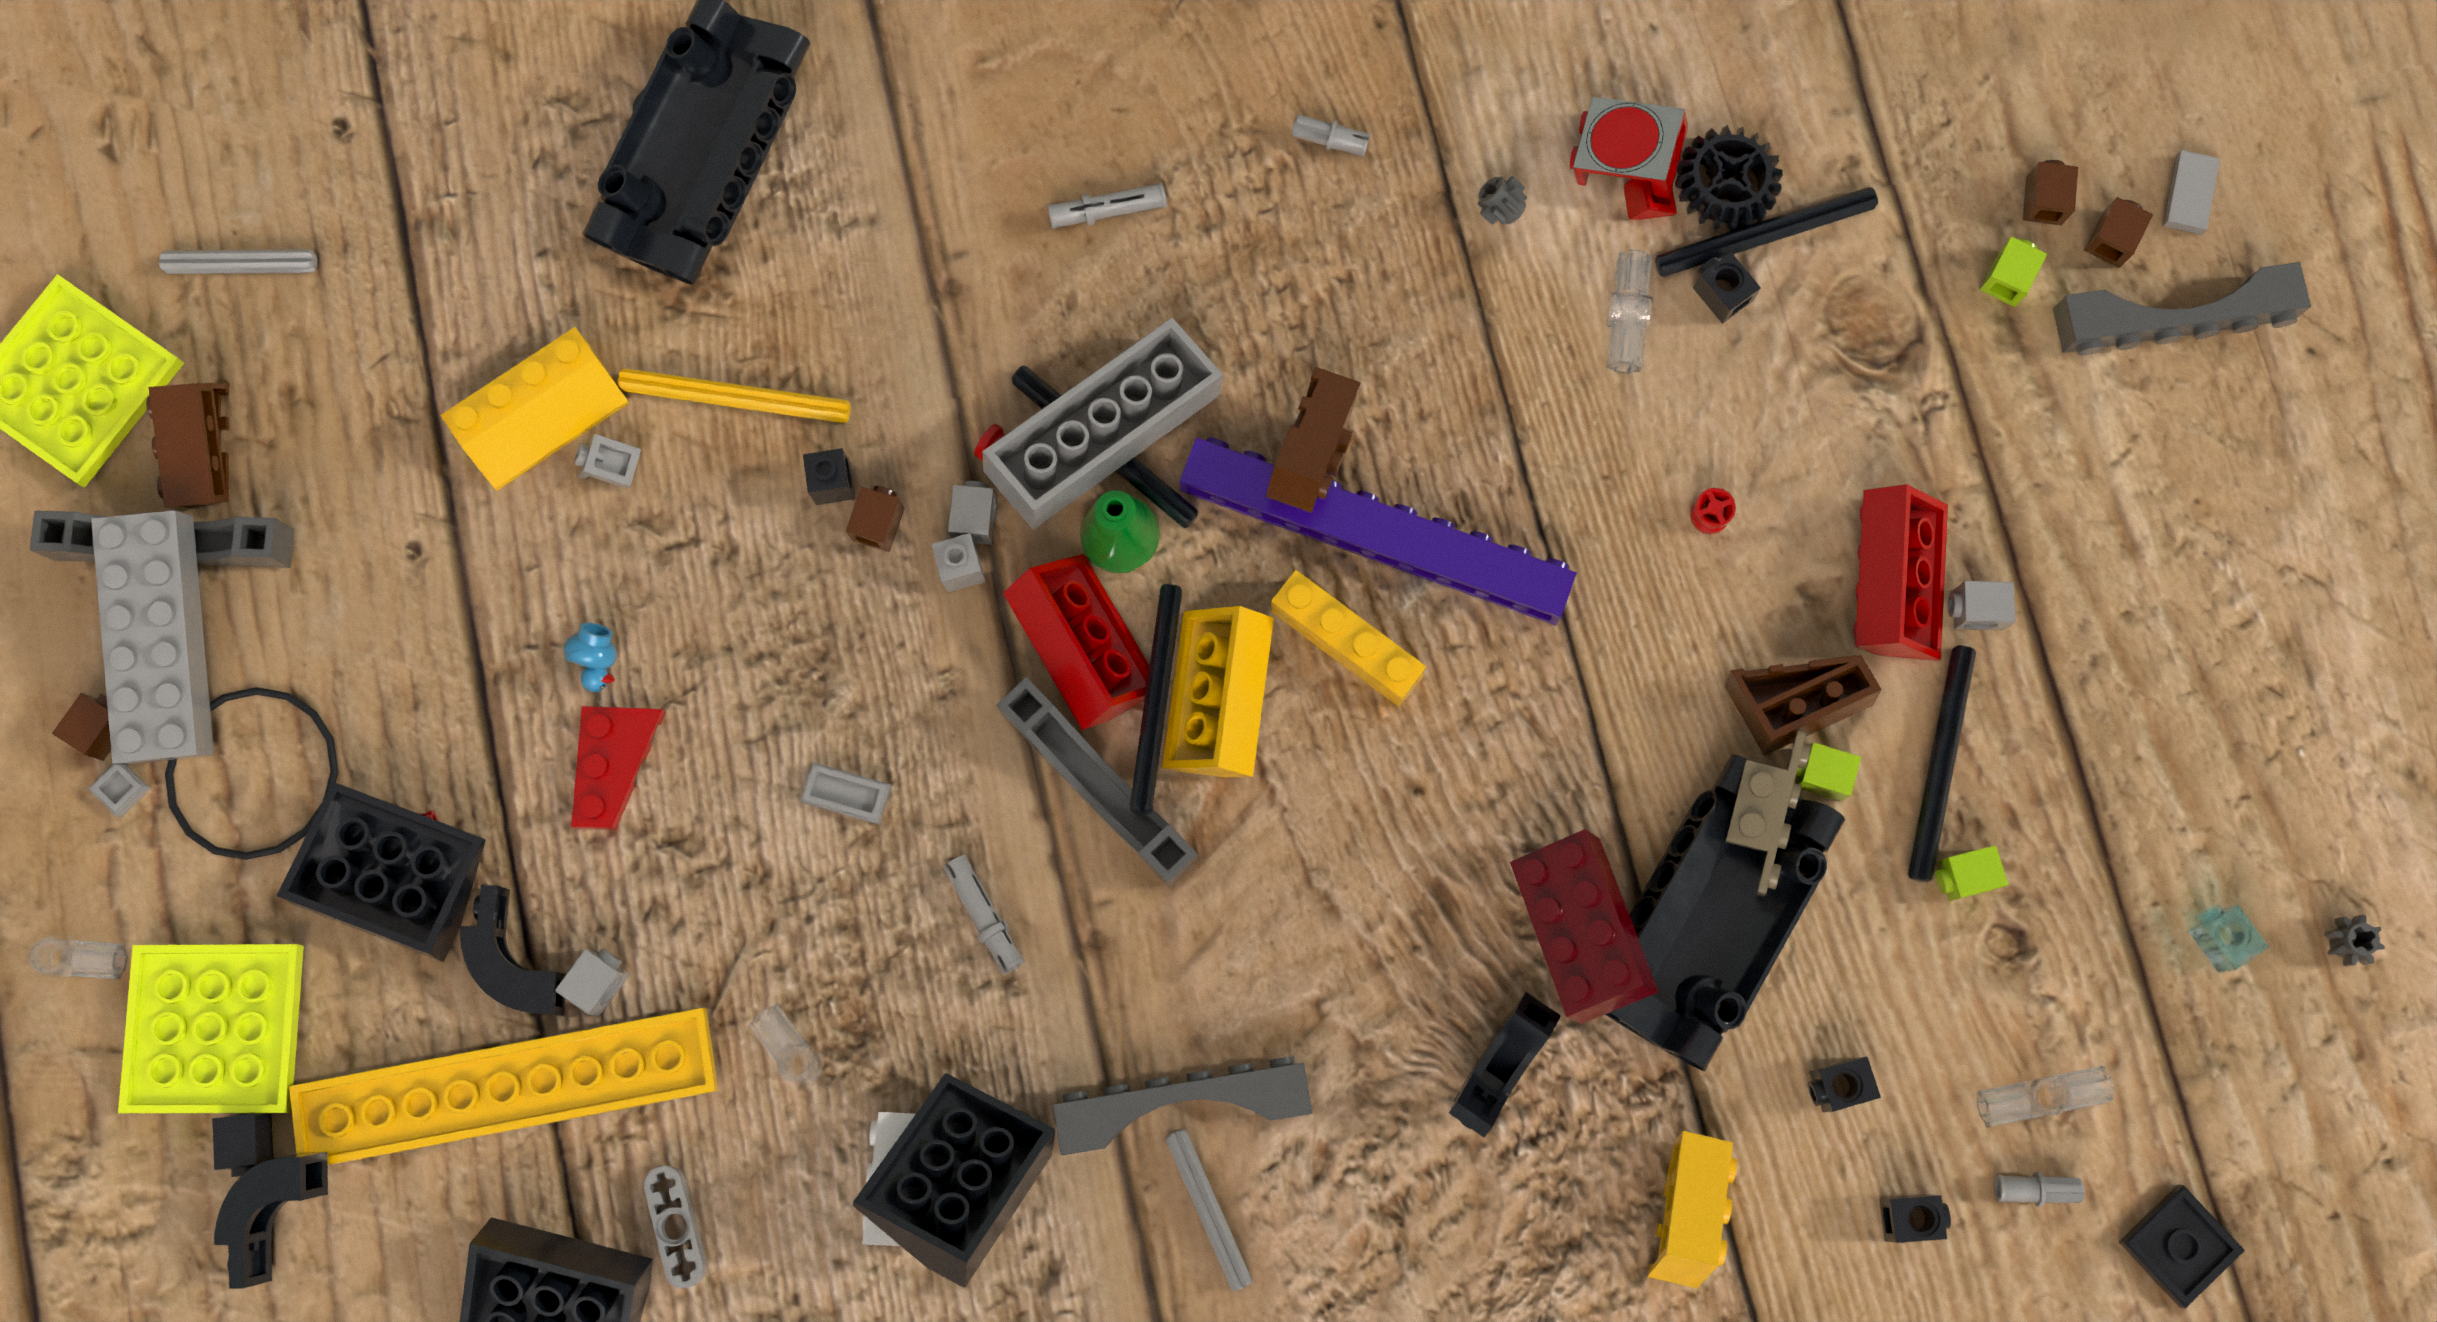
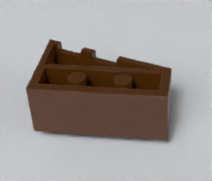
M1318 367L1314 368L1307 395L1302 397L1298 409L1301 411L1294 426H1290L1275 462L1266 493L1268 498L1312 513L1318 498L1326 500L1333 481L1332 476L1336 477L1343 458L1342 453L1346 454L1353 431L1348 430L1347 426L1361 382Z
M192 383L149 387L150 396L147 398L146 407L149 417L153 419L155 436L152 438V451L159 463L160 476L157 479V490L159 496L164 501V508L229 502V454L221 452V431L229 430V418L227 416L221 417V395L229 394V383Z
M1862 655L1812 660L1808 664L1784 667L1783 664L1770 665L1767 669L1744 671V669L1731 670L1725 684L1727 692L1764 756L1793 743L1797 731L1806 732V736H1809L1873 706L1882 690Z

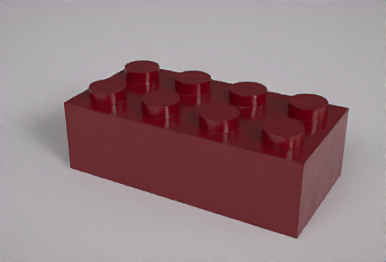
M1584 829L1510 862L1567 1018L1583 1024L1659 992L1600 838Z

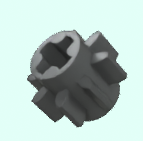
M1502 176L1491 178L1482 186L1479 192L1480 201L1478 205L1482 208L1480 214L1492 225L1497 220L1502 225L1515 222L1521 217L1526 208L1525 200L1527 196L1523 193L1525 187L1513 176L1507 181Z
M2366 915L2354 916L2351 921L2346 916L2334 919L2338 928L2324 934V936L2329 938L2331 947L2327 953L2342 957L2343 966L2345 967L2354 966L2358 961L2362 965L2373 964L2375 961L2372 953L2376 950L2385 949V946L2380 943L2378 934L2381 931V927H2372L2366 924Z

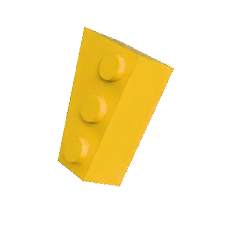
M1682 1131L1673 1143L1663 1197H1666L1663 1224H1657L1655 1237L1661 1238L1659 1255L1656 1262L1649 1265L1647 1277L1698 1289L1718 1265L1722 1266L1724 1264L1727 1253V1240L1721 1239L1723 1224H1728L1732 1212V1199L1727 1198L1728 1183H1733L1737 1171V1159L1732 1158L1733 1142Z

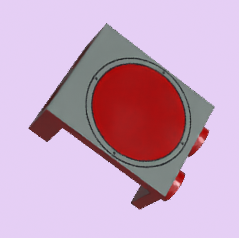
M1592 97L1589 111H1583L1581 115L1579 132L1582 136L1580 144L1573 147L1570 156V169L1574 170L1578 185L1586 186L1589 173L1650 181L1654 196L1669 198L1688 130L1685 109Z

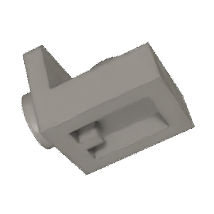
M594 434L587 443L581 442L574 459V465L580 466L577 477L586 479L589 476L628 489L631 486L641 449Z

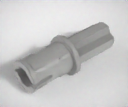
M1303 115L1296 116L1292 128V135L1294 137L1325 145L1327 151L1333 148L1363 158L1370 137V133L1338 125L1336 120L1331 124Z
M2035 1172L2032 1177L1997 1175L1994 1180L1995 1198L2000 1203L2034 1202L2037 1207H2043L2045 1202L2081 1203L2084 1200L2085 1187L2080 1178L2043 1177L2042 1173Z

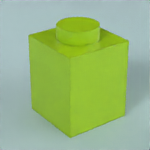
M2011 236L1998 251L1980 290L2016 307L2028 294L2047 253L2039 250L2031 241L2016 239Z
M1811 743L1806 768H1797L1795 783L1801 785V790L1834 800L1843 801L1850 797L1861 756L1818 743Z
M1996 845L1955 855L1936 862L1938 870L1935 872L1937 885L1940 891L1947 895L1949 902L2009 885Z

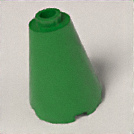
M1114 490L1104 493L1090 507L1082 520L1080 539L1086 555L1097 567L1111 573H1129L1134 571L1153 557L1159 544L1160 530L1154 512L1140 499L1122 491Z

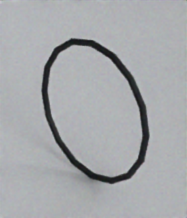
M259 687L223 694L210 703L211 712L226 701L261 695L287 700L311 716L327 744L330 775L324 794L325 798L332 782H336L339 771L334 738L316 710L290 693ZM177 759L168 760L165 781L169 808L185 835L212 854L248 860L281 853L307 835L320 808L319 806L303 829L277 846L250 852L216 847L191 829L177 806L173 778Z

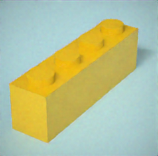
M1297 570L1293 572L1271 601V612L1398 707L1401 706L1424 675L1427 666Z

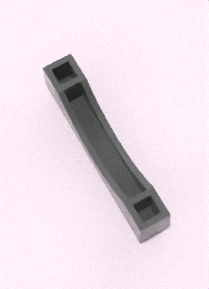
M2296 262L2261 267L2231 295L2211 304L2194 308L2160 309L2146 307L2124 300L2107 290L2066 295L2053 308L2062 352L2077 351L2078 355L2085 356L2097 353L2103 347L2116 346L2118 350H2127L2141 345L2144 341L2155 340L2156 344L2161 345L2175 342L2181 336L2194 334L2195 339H2204L2217 335L2221 330L2233 329L2234 333H2245L2258 328L2259 325L2270 323L2273 328L2286 327L2298 321L2297 317L2308 310L2311 304L2301 263Z
M34 511L30 550L53 561L95 562L91 518L106 516L65 511ZM232 517L222 520L194 522L197 565L291 567L294 529L276 518Z
M1027 677L996 705L1000 713L1168 887L1173 885L1199 859L1198 853L1153 809L1149 815L1131 812L1132 788L1103 760Z
M1294 1056L1269 1060V1069L1254 1071L1253 1063L1228 1067L1229 1075L1212 1078L1211 1070L1186 1074L1187 1082L1171 1085L1170 1077L1145 1081L1146 1089L1129 1092V1085L1123 1084L1105 1087V1096L1088 1099L1087 1091L1063 1094V1103L1053 1104L1061 1156L1105 1149L1123 1129L1139 1117L1159 1107L1181 1101L1213 1100L1228 1102L1252 1110L1270 1121L1313 1114L1304 1063L1295 1064Z

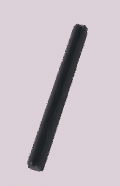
M1866 187L1751 224L1747 227L1745 226L1658 254L1655 259V266L1658 274L1665 277L1705 264L1715 256L1721 259L1730 252L1733 254L1740 253L1873 210L1878 204V197L1874 188Z
M1021 366L1011 378L1013 385L1042 409L1062 396L1027 366ZM1134 457L1116 470V472L1183 528L1189 527L1197 518V509L1137 458Z
M1163 584L1160 588L1130 800V810L1135 814L1149 815L1153 809L1182 598V589L1178 585Z
M1957 645L1951 652L1908 871L1909 878L1919 882H1929L1933 879L1976 658V650L1968 646Z

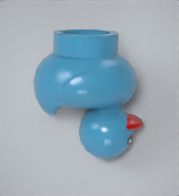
M583 623L580 625L579 632L567 639L564 645V655L569 663L572 661L586 667L581 674L583 687L590 692H599L606 688L608 683L615 681L614 676L606 670L615 663L617 658V651L611 642L613 632L600 624Z

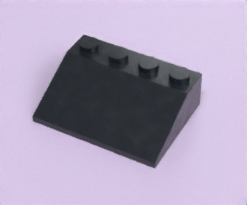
M332 782L277 896L302 909L444 962L462 924L486 840Z
M945 1072L853 1201V1206L925 1267L965 1288L1051 1158L1055 1129Z
M491 1217L469 1244L460 1322H640L648 1296L653 1259Z

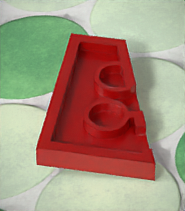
M582 706L572 828L590 830L617 829L635 787V778L643 759H646L652 746L650 744L658 724L661 725L666 713L665 710Z

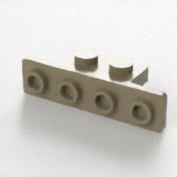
M1797 731L1787 770L1749 760L1745 762L1725 842L1766 852L1756 895L1765 896L1767 888L1776 889L1781 865L1774 864L1777 848L1786 849L1791 825L1784 823L1787 808H1796L1801 790V785L1794 783L1797 768H1806L1811 750V745L1804 743L1806 732Z

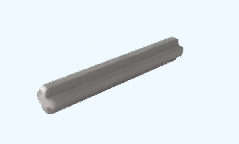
M310 249L167 250L160 253L159 267L167 274L312 273L317 269L318 259L317 255Z
M1185 1129L1177 1130L1166 1137V1142L1231 1290L1238 1291L1252 1283L1251 1276Z

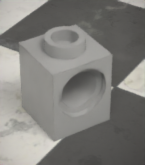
M966 481L964 486L953 485L948 533L951 538L971 533L976 544L992 545L997 497L994 489L988 488V484L979 481Z
M971 533L931 544L940 578L947 593L986 582L976 544Z
M1964 581L1953 590L1948 599V613L1950 617H1954V629L2003 631L2015 623L2014 582Z
M601 948L597 953L584 949L555 991L587 1014L600 1016L629 975L619 968L622 961L607 950Z

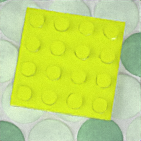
M57 274L0 343V429L85 488L147 411L146 401L148 396H150L149 387L168 385L184 365V362Z
M132 945L118 1113H292L289 1086L294 1085L304 945Z

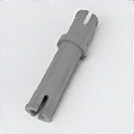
M1162 182L1090 197L1088 193L1081 195V199L1053 205L1047 204L1052 230L1086 222L1087 226L1094 225L1095 220L1167 207Z
M959 856L944 865L943 870L951 880L964 907L979 932L977 938L991 952L1001 975L1008 974L1023 965L1025 960L1008 933L1009 925L1006 920L1002 922L981 882L974 873L967 856Z

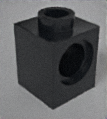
M1732 252L1721 260L1715 256L1703 264L1697 271L1700 276L1693 287L1722 324L1752 303L1761 289ZM1716 280L1728 281L1733 290H1722L1716 284Z
M843 448L803 454L807 491L816 505L855 499L851 462Z
M1867 1056L1809 1071L1812 1081L1808 1082L1809 1093L1813 1103L1816 1106H1821L1822 1112H1834L1881 1098ZM1838 1074L1845 1076L1849 1082V1091L1843 1098L1839 1097L1832 1087L1833 1079Z
M1925 1194L1879 1198L1885 1242L1905 1243L1947 1239L1946 1229H1949L1951 1226V1216L1948 1205L1942 1203V1195ZM1916 1206H1919L1925 1214L1924 1225L1918 1230H1915L1909 1222V1214Z

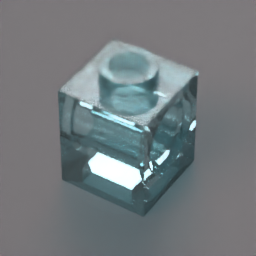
M2219 904L2214 905L2198 915L2197 918L2200 923L2189 930V933L2218 973L2236 970L2269 948L2239 905L2222 908ZM2222 926L2227 927L2231 933L2232 940L2229 946L2220 937Z

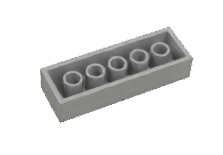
M1171 318L983 451V472L1034 530L1220 395L1223 374L1179 324Z
M173 510L91 518L112 764H138L214 756L193 516Z

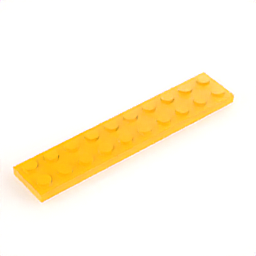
M707 1008L693 1009L289 1086L296 1154L327 1152L328 1166L719 1091Z

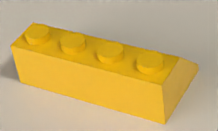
M574 327L440 416L466 454L493 488L498 491L630 402L588 341Z
M1242 606L1183 612L1162 769L1217 777H1253L1273 617Z

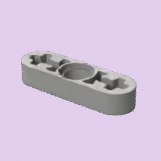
M656 1167L646 1176L644 1191L665 1276L669 1283L677 1288L692 1287L704 1279L707 1272V1261L687 1181L683 1172L677 1167ZM664 1173L667 1179L674 1178L675 1186L669 1189L671 1202L680 1199L682 1207H671L661 1212L659 1205L668 1204L665 1192H657L655 1184L662 1181L661 1174ZM672 1214L681 1215L687 1223L686 1232L679 1239H673L665 1232V1222ZM691 1240L692 1248L683 1249L687 1262H695L696 1269L690 1272V1280H687L685 1274L678 1275L676 1272V1267L682 1264L681 1253L677 1251L671 1254L670 1246L683 1245Z

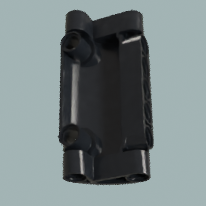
M696 0L685 23L687 27L676 29L668 37L665 48L605 171L599 177L598 191L604 203L597 202L582 233L594 243L624 258L690 285L695 284L712 247L719 246L728 237L796 94L794 77L811 44L804 35L791 28L740 15L724 0ZM732 92L734 95H736L738 97L737 100L729 93Z
M1731 754L1712 789L1700 794L1693 802L1629 914L1659 992L1605 1014L1656 1047L1701 1071L1706 1070L1722 1042V1033H1727L1729 1029H1735L1744 1021L1747 1011L1819 882L1825 876L1827 861L1823 853L1828 852L1846 820L1841 813L1828 805L1799 797L1795 809L1787 808L1784 823L1791 825L1786 849L1777 848L1774 864L1781 865L1776 889L1767 888L1765 896L1756 895L1766 852L1725 842L1745 762L1748 760L1735 754Z

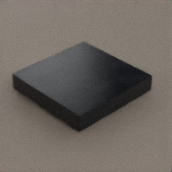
M2177 1185L2119 1241L2180 1308L2185 1309L2245 1251L2184 1185Z

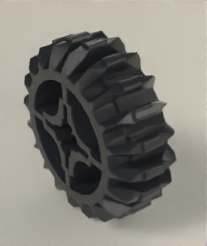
M1728 125L1722 128L1720 135L1712 128L1706 132L1705 139L1698 135L1694 138L1691 144L1692 147L1688 146L1683 151V160L1679 161L1676 173L1679 176L1676 178L1675 186L1676 188L1683 189L1678 196L1679 202H1690L1687 207V214L1697 211L1701 214L1698 220L1699 224L1705 223L1707 218L1713 220L1714 231L1720 228L1722 222L1726 223L1729 231H1733L1736 229L1738 222L1743 227H1747L1753 223V219L1761 221L1767 213L1766 210H1772L1776 203L1775 197L1780 194L1782 185L1778 182L1783 176V170L1775 168L1779 162V155H1767L1771 149L1770 143L1761 146L1757 144L1759 139L1758 133L1753 134L1751 138L1745 137L1744 127L1739 128L1736 135L1731 134ZM1701 164L1707 169L1706 174L1711 180L1708 188L1704 187L1700 178L1699 166ZM1750 169H1752L1757 179V194L1750 188L1752 183L1747 178Z

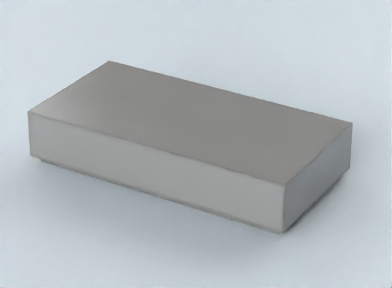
M2181 150L2176 155L2163 226L2202 235L2207 230L2219 168V158Z
M812 762L800 801L804 804L880 825L892 786Z

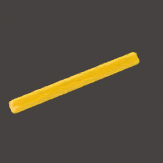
M626 368L620 370L618 387L624 392L839 423H847L851 414L850 402L842 399Z

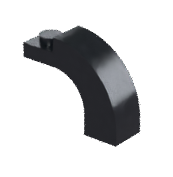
M481 885L480 895L476 896L473 905L474 918L478 920L477 926H460L461 950L472 978L487 995L504 1006L528 1013L564 1016L565 998L555 990L566 974L556 971H531L522 967L513 958L506 941L510 889L498 885Z
M1525 992L1461 1086L1453 1100L1454 1104L1449 1114L1458 1119L1465 1127L1474 1130L1485 1138L1492 1129L1517 1082L1550 1038L1561 1015Z
M306 1152L264 1161L245 1172L231 1187L220 1208L214 1234V1245H228L229 1289H244L272 1281L271 1233L275 1217L281 1207L288 1201H302L328 1195L327 1152Z

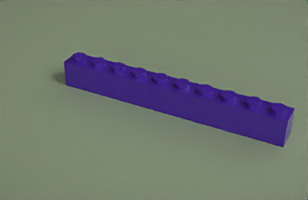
M1196 437L1180 478V491L1555 626L1562 617L1577 572L1569 570V565L1563 561L1553 558H1547L1546 561L1530 556L1531 552L1521 546L1510 544L1508 547L1493 543V538L1487 534L1478 531H1471L1470 534L1456 530L1454 529L1455 525L1445 519L1434 517L1431 521L1417 516V511L1408 506L1395 504L1394 507L1380 503L1379 498L1369 492L1357 491L1355 494L1341 489L1342 485L1334 480L1326 500L1318 498L1312 513L1266 497L1274 465L1267 463V459L1264 456L1253 451H1244V454L1229 449V445L1226 442L1217 438L1208 437L1205 441Z

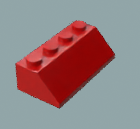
M1908 484L1863 490V504L1860 507V520L1862 523L1861 543L1857 551L1860 561L1859 582L1855 589L1858 601L1857 621L1853 627L1855 647L1879 656L1939 661L1941 660L1948 504Z
M1084 553L1031 567L1003 592L1082 730L1108 722L1145 701L1150 665Z

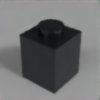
M251 1113L212 1119L214 1170H231V1177H240L257 1164L274 1159L271 1113Z

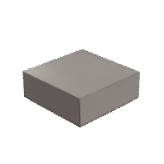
M112 764L88 789L115 816L122 818L151 787L128 764Z

